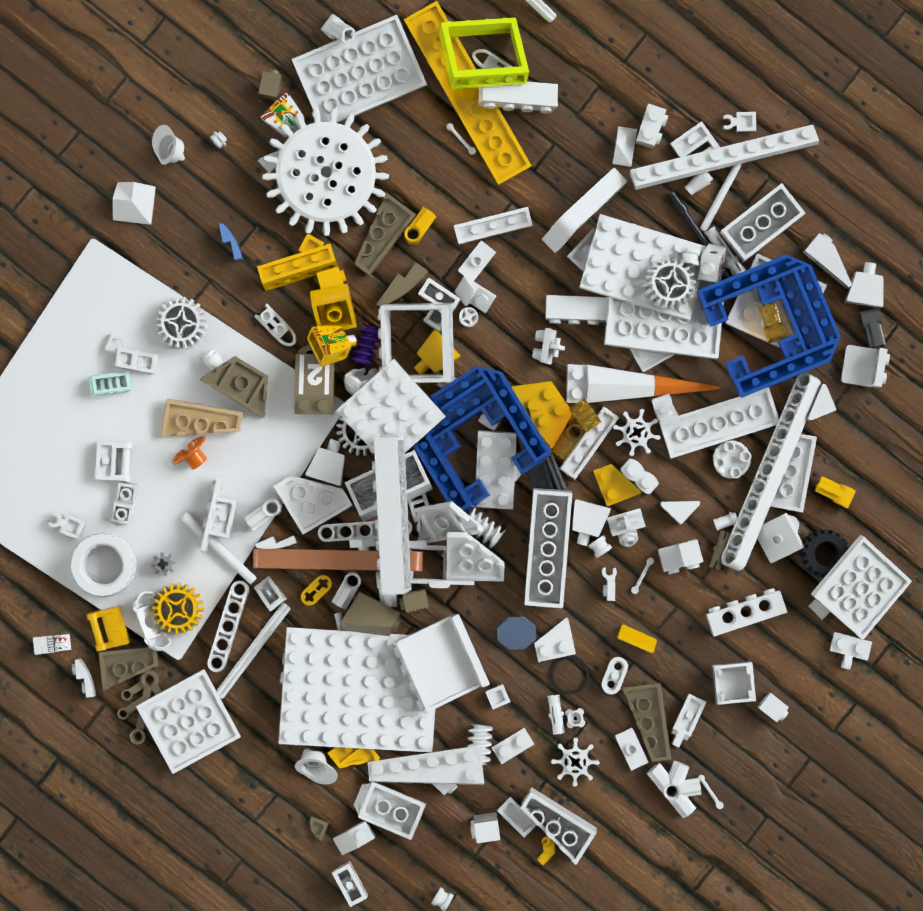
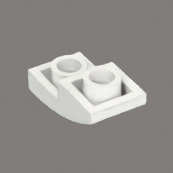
M118 482L111 521L130 525L138 484Z
M76 659L75 664H72L73 675H76V679L84 678V682H82L83 694L86 693V698L96 696L94 681L89 669L82 659Z

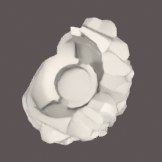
M365 368L350 370L345 374L344 378L346 390L353 396L378 373L376 368L370 369L367 375H364L366 372Z

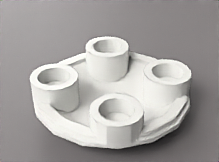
M726 441L720 444L713 455V465L716 471L726 478H739L748 470L751 463V454L747 447L737 441Z

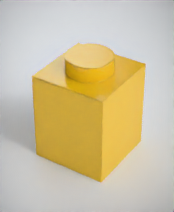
M338 266L316 273L321 289L342 285L344 281H347L344 270L340 271Z

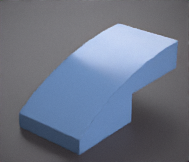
M223 223L219 224L224 245L231 244L234 260L236 262L242 261L243 256L236 239Z

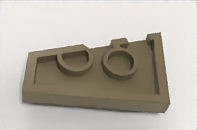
M149 647L99 652L102 689L104 691L158 666V652Z

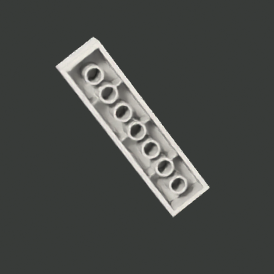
M404 435L380 436L374 438V442H371V451L375 453L372 471L376 474V481H373V491L377 495V500L374 501V510L378 515V520H375V530L378 531L379 539H376V550L379 551L380 559H377V570H380L381 577L378 578V589L381 590V595L405 594L411 590Z

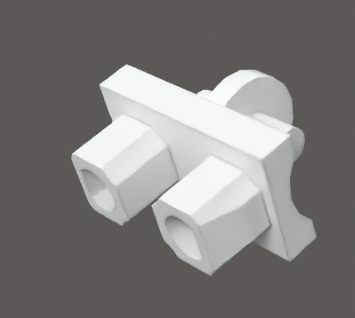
M545 328V330L536 331L535 341L543 342L542 349L534 348L532 358L544 364L552 365V358L558 357L559 350L565 351V346H560L561 338H556V330Z
M640 508L607 518L612 536L646 527Z

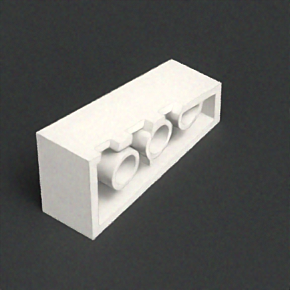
M532 787L521 803L520 808L576 865L596 835L597 828Z

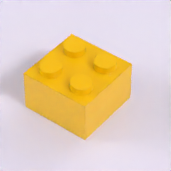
M348 283L310 291L311 304L317 326H340L343 330L357 327Z

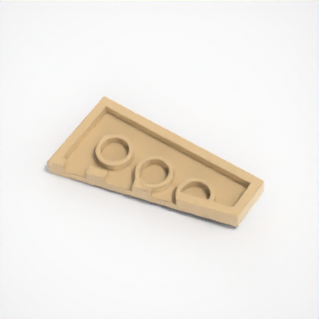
M167 399L161 437L238 432L241 430L243 412Z

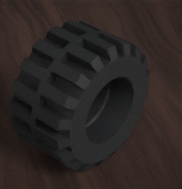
M833 530L812 532L804 539L803 544L805 547L800 552L801 562L810 574L824 578L849 549L848 542L841 534ZM828 542L835 548L836 557L829 565H821L815 559V549L820 543Z

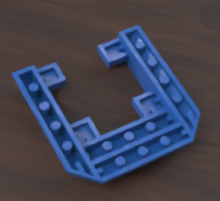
M783 255L697 290L701 311L703 310L709 327L729 320L722 302L756 289L763 306L780 300L794 335L778 341L785 358L784 360L753 373H750L744 356L725 363L732 380L731 383L741 398L830 362L841 337L812 266L789 255Z
M478 366L473 367L429 397L446 417L413 445L446 501H452L464 512L476 507L477 504L491 496L481 479L465 487L447 458L448 455L461 447L452 432L483 412L491 426H494L506 417L508 418L526 447L511 458L522 475L538 464L541 465L552 454L503 372Z

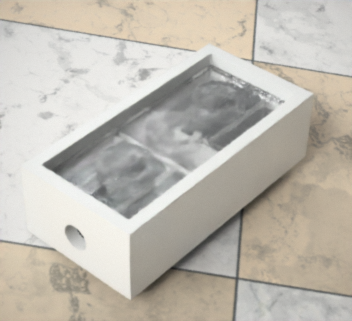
M415 450L405 454L407 501L433 490ZM372 470L345 482L363 522L377 516V512L374 510V501L377 500V495L373 491V481H376V474Z

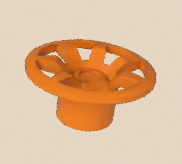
M200 436L192 440L187 445V451L182 449L174 456L172 464L176 465L185 460L192 470L201 466L207 459L200 449L206 438Z

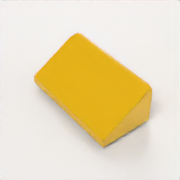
M626 625L621 626L617 638L649 653L654 652L657 640Z

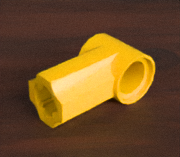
M423 207L410 226L406 228L405 241L410 245H417L436 219V215ZM415 231L418 233V237L410 239L408 233Z
M821 476L815 488V492L832 499L834 503L845 508L849 507L856 493V490L843 484L839 485Z

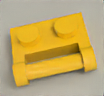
M120 606L86 614L87 620H90L96 641V651L130 643ZM99 617H102L108 638L107 642L103 641L97 620Z

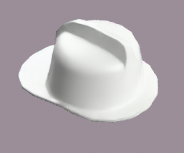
M159 126L153 134L152 147L160 163L166 165L169 162L183 161L185 157L182 140L174 135L169 126Z
M305 749L301 760L295 763V769L299 773L316 783L331 784L337 780L338 774L336 770L327 764L326 757L322 752Z

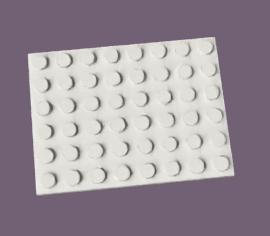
M286 627L278 743L432 752L435 709L431 710L430 714L419 710L416 703L418 698L416 694L411 692L408 685L411 682L408 676L405 677L400 666L403 664L400 658L397 659L393 652V648H395L393 643L408 635L391 634L390 636L352 631Z

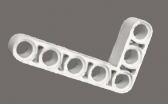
M613 168L555 222L542 238V241L556 253L575 231L628 181Z

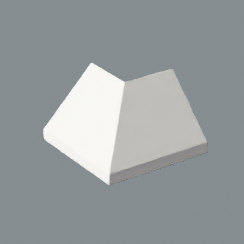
M117 182L113 196V220L151 225L156 187L137 182Z

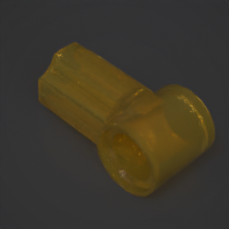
M769 303L759 307L768 343L787 338L786 327L780 319L776 303Z
M578 424L569 425L552 449V452L566 460L583 436L582 427ZM577 427L580 430V435L577 438H572L569 435L570 428Z

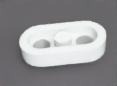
M614 657L610 660L601 683L602 689L606 693L615 694L620 690L628 670V664L625 659ZM616 663H621L622 667L620 670L614 668ZM609 681H614L615 685L614 687L609 688L607 686V683Z

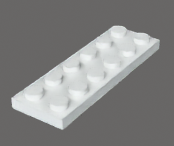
M768 387L743 398L739 396L680 415V421L663 427L660 425L671 459L775 426L779 421V417Z

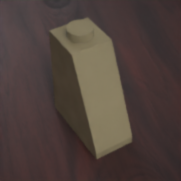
M359 592L341 621L340 631L390 636L392 631H397L400 626V612Z

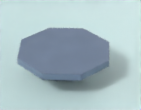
M508 617L497 626L498 642L509 650L526 649L536 640V625L525 617Z

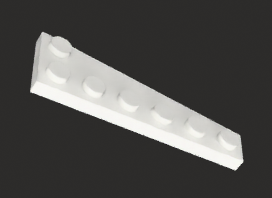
M480 746L368 762L370 782L484 785Z

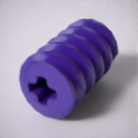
M362 323L367 328L360 329L364 336H357L361 343L356 344L358 350H352L356 357H350L349 359L364 365L373 364L374 362L369 358L376 357L372 350H379V347L375 345V343H381V340L378 338L379 328Z

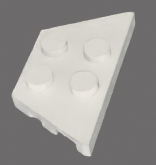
M452 501L420 507L417 511V531L419 532L417 541L432 543L447 540V532H467L469 535H475L483 531V527Z

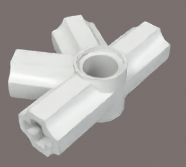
M673 761L669 774L658 763L647 772V775L684 819L696 809L688 797L701 795L699 778L685 780L689 766L678 761ZM670 786L676 787V792L673 795L666 793L667 788Z

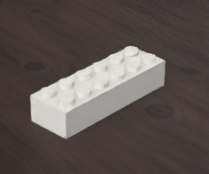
M533 488L524 605L563 608L572 491Z

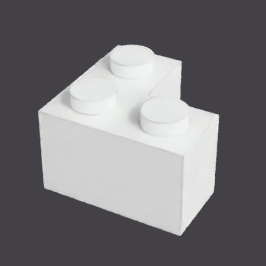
M430 278L427 279L418 293V296L429 303H452L453 312L461 301L459 297ZM430 310L423 321L439 333L442 330L441 310Z
M697 539L657 549L663 572L668 571V574L680 572L679 568L687 567L689 570L700 567L699 563L703 562Z

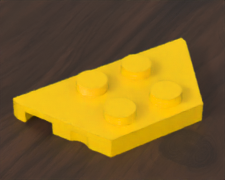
M552 381L512 386L524 408H529L532 421L546 443L550 445L551 449L554 448L573 414Z

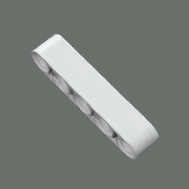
M375 521L322 525L318 530L319 538L325 542L379 538L378 531L375 530ZM408 521L410 534L412 531V524L410 523V521ZM368 525L371 532L368 536H363L360 533L361 526ZM344 526H348L351 529L349 537L341 535V529ZM326 527L332 530V536L328 539L322 536V530Z
M236 581L230 588L208 659V668L213 672L223 670L227 664L249 593V586L244 581ZM237 584H242L245 587V592L242 595H238L235 592ZM232 602L239 605L237 613H232L229 609ZM226 621L233 623V630L230 632L226 631L223 627ZM220 639H224L228 643V647L225 650H221L218 647ZM214 658L221 659L222 666L220 668H215L212 665Z

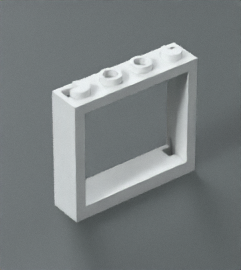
M452 303L381 305L378 320H381L378 338L381 340L379 358L382 359V366H380L379 371L392 361L390 311L441 310L443 374L409 376L415 382L454 381Z

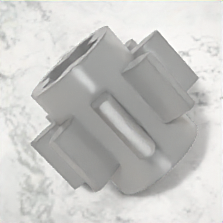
M161 552L160 558L153 557L156 562L151 567H156L155 574L162 571L163 576H166V571H174L171 566L176 564V562H171V554L164 557V553ZM162 559H164V562H168L165 570H163V567H159Z

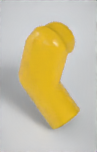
M548 836L542 839L543 853L537 858L543 866L556 852L555 842Z

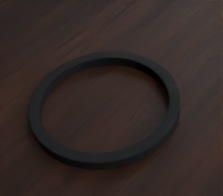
M569 655L559 658L553 664L550 677L558 691L564 694H575L587 685L589 670L583 660ZM564 659H576L583 664L586 670L584 684L575 691L562 690L554 681V669Z

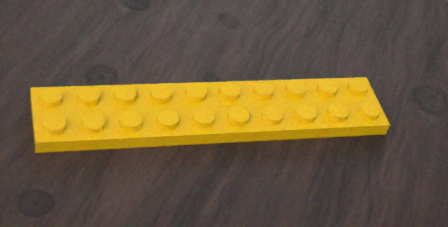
M435 1L405 18V24L498 186L532 167L499 108L485 109L484 106H478L479 87L451 89L439 38L441 23L449 21L439 3ZM450 37L458 71L476 70L459 38Z

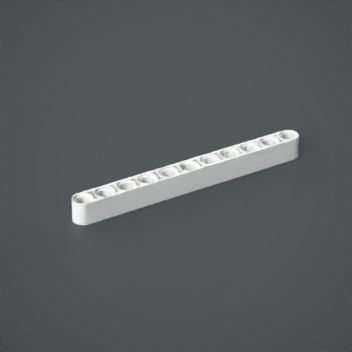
M807 372L799 374L795 380L722 554V563L736 571L742 570L748 561L819 392L820 380Z

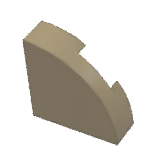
M311 816L310 829L314 836L322 841L329 822Z

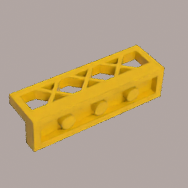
M327 244L257 266L262 285L265 291L316 276V273L337 267L338 265L331 244Z

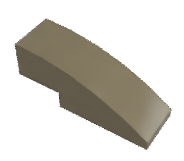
M415 262L405 278L398 273L376 304L377 307L380 308L383 304H392L406 296L422 282L429 273L428 270Z

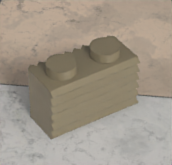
M426 589L402 594L403 598L399 599L401 609L406 610L407 613L429 607Z

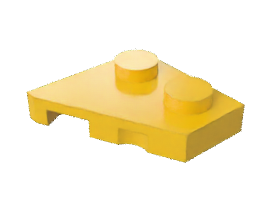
M612 464L593 471L606 506L641 494V491Z
M333 747L327 752L338 768L378 761L380 759L374 749Z

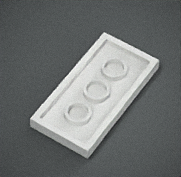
M478 431L476 481L481 479L491 496L477 504L476 507L513 509L516 465L511 458L516 455L517 433Z

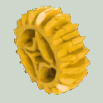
M171 583L169 584L170 590L166 586L162 588L165 594L157 592L160 600L157 598L153 599L155 603H158V606H152L153 610L158 609V613H154L153 617H160L156 624L163 622L162 630L168 626V633H171L174 628L175 635L179 634L180 629L183 634H186V627L190 631L194 630L191 624L193 623L198 626L199 622L195 619L203 618L202 615L198 614V611L202 612L204 608H198V605L204 602L203 600H196L201 595L200 593L193 595L195 588L187 591L188 584H185L183 589H181V583H177V589H175L174 584ZM177 592L185 594L179 602L168 597ZM189 599L193 604L192 615L186 610V604ZM164 602L170 607L167 619L163 613ZM183 603V608H180L183 609V613L177 612L174 614V604L180 605ZM177 616H182L188 620V622L182 625L171 623Z

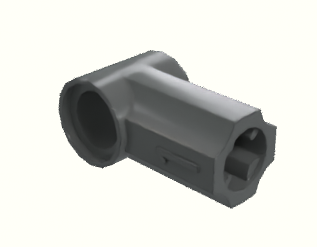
M879 308L859 312L860 324L865 331L868 347L872 348L886 344L881 327L882 318Z

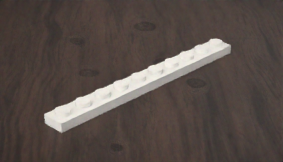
M809 125L630 170V175L635 190L818 145L819 139L814 125Z

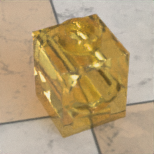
M585 398L569 409L586 433L602 422Z

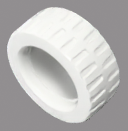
M97 533L86 537L75 548L70 563L75 583L86 593L97 597H110L125 590L131 584L137 568L135 553L131 546L123 538L111 533ZM100 546L113 548L119 554L122 561L120 575L108 584L96 582L87 571L89 555Z

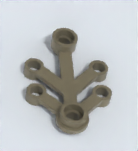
M147 670L143 672L140 676V682L122 691V699L128 701L133 698L136 692L144 688L142 697L127 707L118 710L117 715L120 719L128 718L130 713L137 709L136 705L148 700L151 696V691L155 695L162 692L158 686L159 675L155 671ZM148 676L153 677L152 683L147 682ZM125 691H129L131 693V696L129 698H126L124 696ZM121 710L127 712L126 717L120 715ZM140 713L136 729L130 733V740L134 744H141L146 739L144 731L145 722ZM138 732L142 735L140 740L135 738V734Z

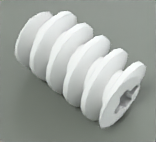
M474 508L469 516L483 527V531L477 534L476 538L479 539L483 536L482 543L485 544L490 541L489 548H492L505 530L500 533V525L494 528L495 522L492 521L488 524V517L486 516L481 519L482 513L479 512L475 515L476 508Z
M471 724L474 728L469 729L468 732L474 734V736L468 737V740L472 741L473 744L467 745V747L480 746L482 765H487L485 762H489L490 758L485 755L490 754L491 750L486 747L492 745L491 742L487 741V739L492 738V735L487 732L492 731L493 727Z

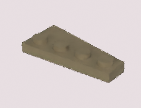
M386 192L354 264L371 276L417 215Z
M661 682L623 687L622 689L633 712L651 761L671 760Z

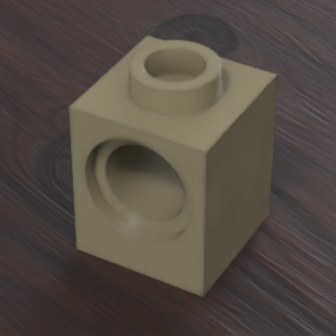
M268 69V72L263 71L258 92L260 97L274 100L279 99L283 81L279 71Z

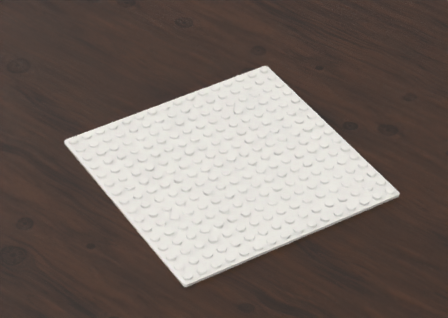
M91 239L0 376V544L100 610L120 606L126 627L145 638L136 612L134 613L133 610L134 599L140 592L151 591L160 600L157 592L165 594L162 588L166 586L170 590L169 584L171 583L174 584L175 589H177V583H181V589H183L185 584H188L187 591L195 588L193 595L198 593L201 595L196 600H203L204 602L198 605V608H204V611H198V614L202 615L203 618L195 619L199 622L198 626L193 623L191 624L194 630L190 631L186 627V634H183L180 629L179 634L175 635V629L173 628L172 632L169 633L171 644L163 650L175 659L180 660L237 575V572L209 545L206 554L201 552V548H198L200 537L181 520L182 516L188 512L203 527L204 518H208L209 514L207 503L213 496V492H211L213 480L216 481L217 476H220L222 484L219 497L235 500L237 505L229 539L213 537L244 564L256 546L255 544L258 543L273 520L272 518L253 531L244 518L269 499H277L283 504L273 485L289 475L301 477L318 448L321 447L341 416L336 410L345 402L334 396L333 415L295 414V369L206 311L200 315L201 317H207L206 321H202V324H206L207 328H201L205 335L200 333L197 335L201 339L200 342L194 338L195 345L191 346L187 342L188 348L186 349L183 347V343H181L179 349L176 348V342L172 347L169 346L170 339L167 342H163L162 339L166 335H158L162 329H156L155 326L161 324V322L156 321L155 318H162V315L157 312L158 310L165 311L162 307L163 304L167 307L170 306L168 303L169 299L175 304V297H178L180 303H182L183 296L96 239ZM180 308L174 309L167 318H175ZM186 308L187 319L197 322L194 312ZM183 317L175 322L180 325V328L185 326V324H189L183 320ZM166 324L170 335L176 338V327ZM187 328L182 338L191 335L195 328ZM110 334H115L121 340L125 349L158 355L155 374L116 367V355L104 351ZM211 349L218 351L224 363L236 356L268 375L267 400L265 403L266 415L264 418L200 381L201 377L212 371L203 364L204 361L201 359ZM129 372L131 391L91 396L90 376ZM122 376V377H119V379H120V386H121V387H124L123 376ZM112 378L113 388H116L115 378ZM104 379L105 389H108L107 379ZM97 380V390H101L99 380ZM167 399H174L242 411L241 430L238 432L161 437ZM200 436L206 438L200 449L207 459L201 466L192 470L185 460L176 465L172 464L174 456L182 449L187 451V445L192 440ZM97 441L132 443L129 461V476L131 477L130 481H123L138 484L130 525L111 521L119 481L95 479ZM117 448L116 475H121L123 448ZM273 502L269 503L268 510L271 513H275L277 505ZM52 513H59L63 519L68 514L86 521L79 539L60 533V526L51 527L49 522L54 524L58 522V518L53 516ZM97 533H111L123 538L131 546L137 561L135 576L131 584L119 594L110 597H97L86 593L75 583L71 573L70 563L75 548L86 537ZM100 546L91 552L87 560V571L96 582L108 584L120 575L122 561L119 554L113 548ZM161 552L164 553V557L171 554V562H176V564L171 566L174 571H166V576H163L162 571L155 574L156 567H151L156 562L153 557L160 558ZM162 559L159 567H163V570H165L168 562H164V559ZM177 592L168 597L179 602L185 594ZM189 599L186 604V610L192 615L193 604ZM164 602L163 613L167 619L170 607ZM183 603L180 605L174 604V614L177 612L183 613V609H180L183 608ZM177 616L171 623L182 625L188 622V620L182 616ZM146 617L144 623L147 627L151 628L154 625V620L151 617ZM167 626V627H166L164 630H162V631H163V632H164V631H168V628H169V627Z

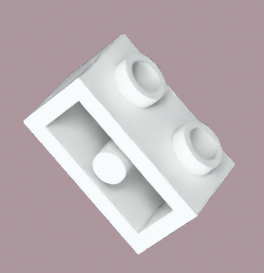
M651 104L647 105L635 144L654 149L655 144L659 145L662 134L659 133L661 126L665 127L668 115H665L666 109Z

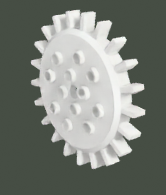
M313 109V124L306 125L304 118L298 114L295 116V119L300 129L295 133L285 124L280 127L282 132L288 136L284 144L280 143L277 139L269 141L280 152L277 158L270 155L263 157V161L275 164L276 168L275 173H266L262 175V179L267 181L275 179L278 187L277 189L270 190L266 193L267 198H273L281 194L284 203L279 205L275 211L278 214L284 212L287 207H290L295 213L290 218L289 225H295L300 216L308 219L305 233L310 234L312 232L315 221L323 223L322 232L324 236H329L330 222L334 221L338 222L340 231L346 233L347 225L344 221L345 218L352 216L355 223L359 226L364 223L362 217L357 212L362 206L368 212H376L375 206L367 200L371 194L377 197L385 196L386 193L384 191L374 188L375 179H389V174L376 173L375 164L383 163L388 159L384 155L375 158L372 155L371 149L381 143L380 139H373L368 144L363 140L362 136L368 132L370 127L368 124L362 126L356 133L350 129L354 121L353 114H350L346 118L345 124L342 125L336 123L337 109L331 110L329 122H321L319 110ZM323 138H328L329 143L327 145L322 143ZM342 143L347 145L345 151L340 148ZM300 150L305 152L303 158L298 156ZM318 156L323 157L322 163L317 162ZM336 162H340L342 164V167L340 169H337L335 167ZM324 166L331 169V175L328 178L321 175V169ZM355 167L360 169L358 175L353 172ZM294 169L299 170V176L293 175ZM312 175L318 176L317 182L311 180ZM331 180L336 182V187L330 186ZM349 186H353L355 188V191L353 193H350L348 191ZM307 193L312 194V200L306 199ZM325 199H330V206L324 204Z

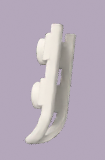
M478 49L472 53L474 62L482 69L501 68L497 65L498 62L503 64L504 68L512 67L488 50ZM477 53L489 55L483 64L476 58L475 55Z
M266 304L265 307L267 309L258 316L256 314L254 317L278 342L290 347L295 345L297 340L293 329ZM274 317L280 321L279 324L273 320ZM270 323L274 328L271 329L267 324ZM288 330L293 336L291 343L280 339Z

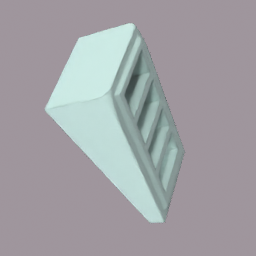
M128 371L89 377L91 396L131 391ZM123 376L124 387L120 386L119 377ZM112 378H115L116 388H113ZM104 379H107L108 389H105ZM97 380H99L101 390H97Z

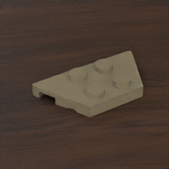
M234 356L201 377L200 381L260 417H265L268 375Z

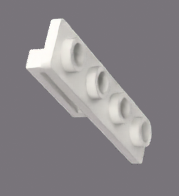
M217 476L216 481L213 480L211 492H213L212 499L208 500L207 510L209 514L208 518H204L202 529H205L204 537L200 536L198 548H201V552L204 554L207 552L210 536L229 539L237 501L219 497L222 484L220 476Z

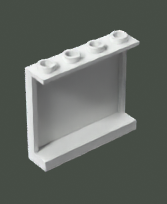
M452 614L393 643L395 647L393 652L396 658H400L403 664L400 666L404 676H408L411 682L408 685L411 692L416 694L418 698L416 703L421 712L430 714L431 710L479 687L490 685L459 614Z

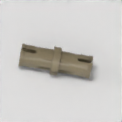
M720 530L716 546L713 547L714 553L709 567L714 568L717 561L715 569L721 570L722 554L731 533L727 532L725 539H723L725 531Z

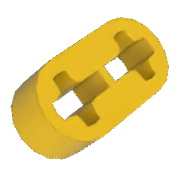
M327 575L317 577L301 593V601L308 606L315 604L331 589V578ZM327 579L328 587H322L318 591L317 587L320 585L319 580ZM315 590L317 593L313 596L314 601H306L305 593L308 592L310 594Z

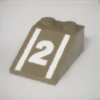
M296 354L295 414L333 415L334 363L321 367L315 354Z

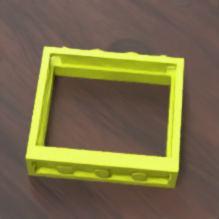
M516 18L441 23L439 38L451 89L527 84L529 69ZM511 34L518 67L458 71L450 37Z

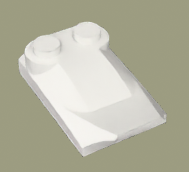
M374 781L362 784L354 803L358 818L410 840L414 836L426 803L421 802L419 799H414Z

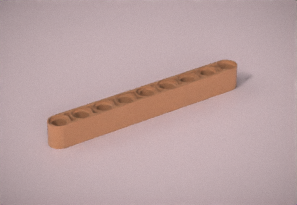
M253 549V568L377 570V559H380L379 551ZM410 551L411 571H423V552Z

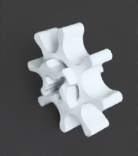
M644 409L639 410V417L637 419H631L628 416V412L625 411L623 416L627 420L624 427L613 426L614 430H620L623 433V439L616 442V446H620L623 442L629 443L631 446L630 456L634 455L636 446H642L647 454L650 453L651 450L647 447V440L650 438L660 439L659 435H653L650 432L651 425L656 424L658 420L654 419L652 422L646 423L642 418ZM644 427V430L640 432L639 438L638 436L629 438V435L634 432L633 428L638 430Z
M574 737V746L571 749H565L561 743L557 745L563 751V757L558 760L551 759V763H559L563 766L562 773L557 775L559 780L565 774H570L573 776V786H577L576 780L581 774L586 775L589 780L593 779V776L587 772V768L591 764L599 765L600 762L598 759L590 760L587 756L589 750L593 749L592 744H589L584 750L577 747L578 738ZM569 755H571V757L574 759L580 758L578 762L582 768H579L575 764L571 766L572 761Z

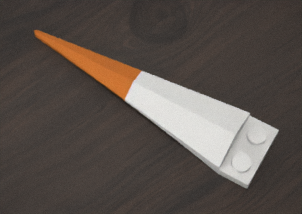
M568 364L566 403H595L718 390L721 387L592 365Z

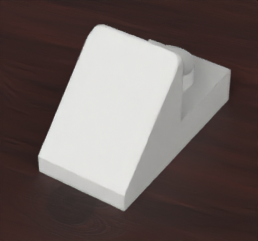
M465 275L454 291L466 307L470 303L484 313L488 311L496 298V295Z

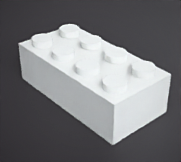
M781 183L719 233L743 263L800 219L805 212Z

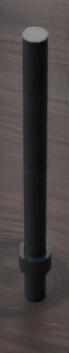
M675 192L669 194L668 196L675 205L678 215L683 217L700 244L707 246L709 242L687 211L688 207L686 204L681 202ZM724 267L723 278L732 277L727 268Z

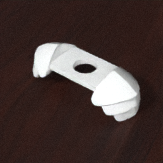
M151 591L140 592L134 599L133 610L134 613L136 612L144 634V641L149 648L155 651H163L171 644V638L167 631H162L160 623L156 624L158 618L153 617V614L156 612L152 609V606L158 604L153 601L156 596ZM146 617H151L154 620L153 627L149 628L145 625Z

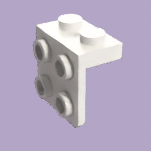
M848 345L845 349L841 381L847 384L881 388L882 384L886 383L887 373H884L885 365L889 364L890 354H887L888 349Z

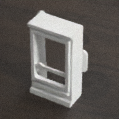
M409 541L410 551L444 550L442 554L443 579L413 578V571H411V583L429 584L431 588H448L450 584L474 585V581L446 580L447 546L427 545L425 541Z

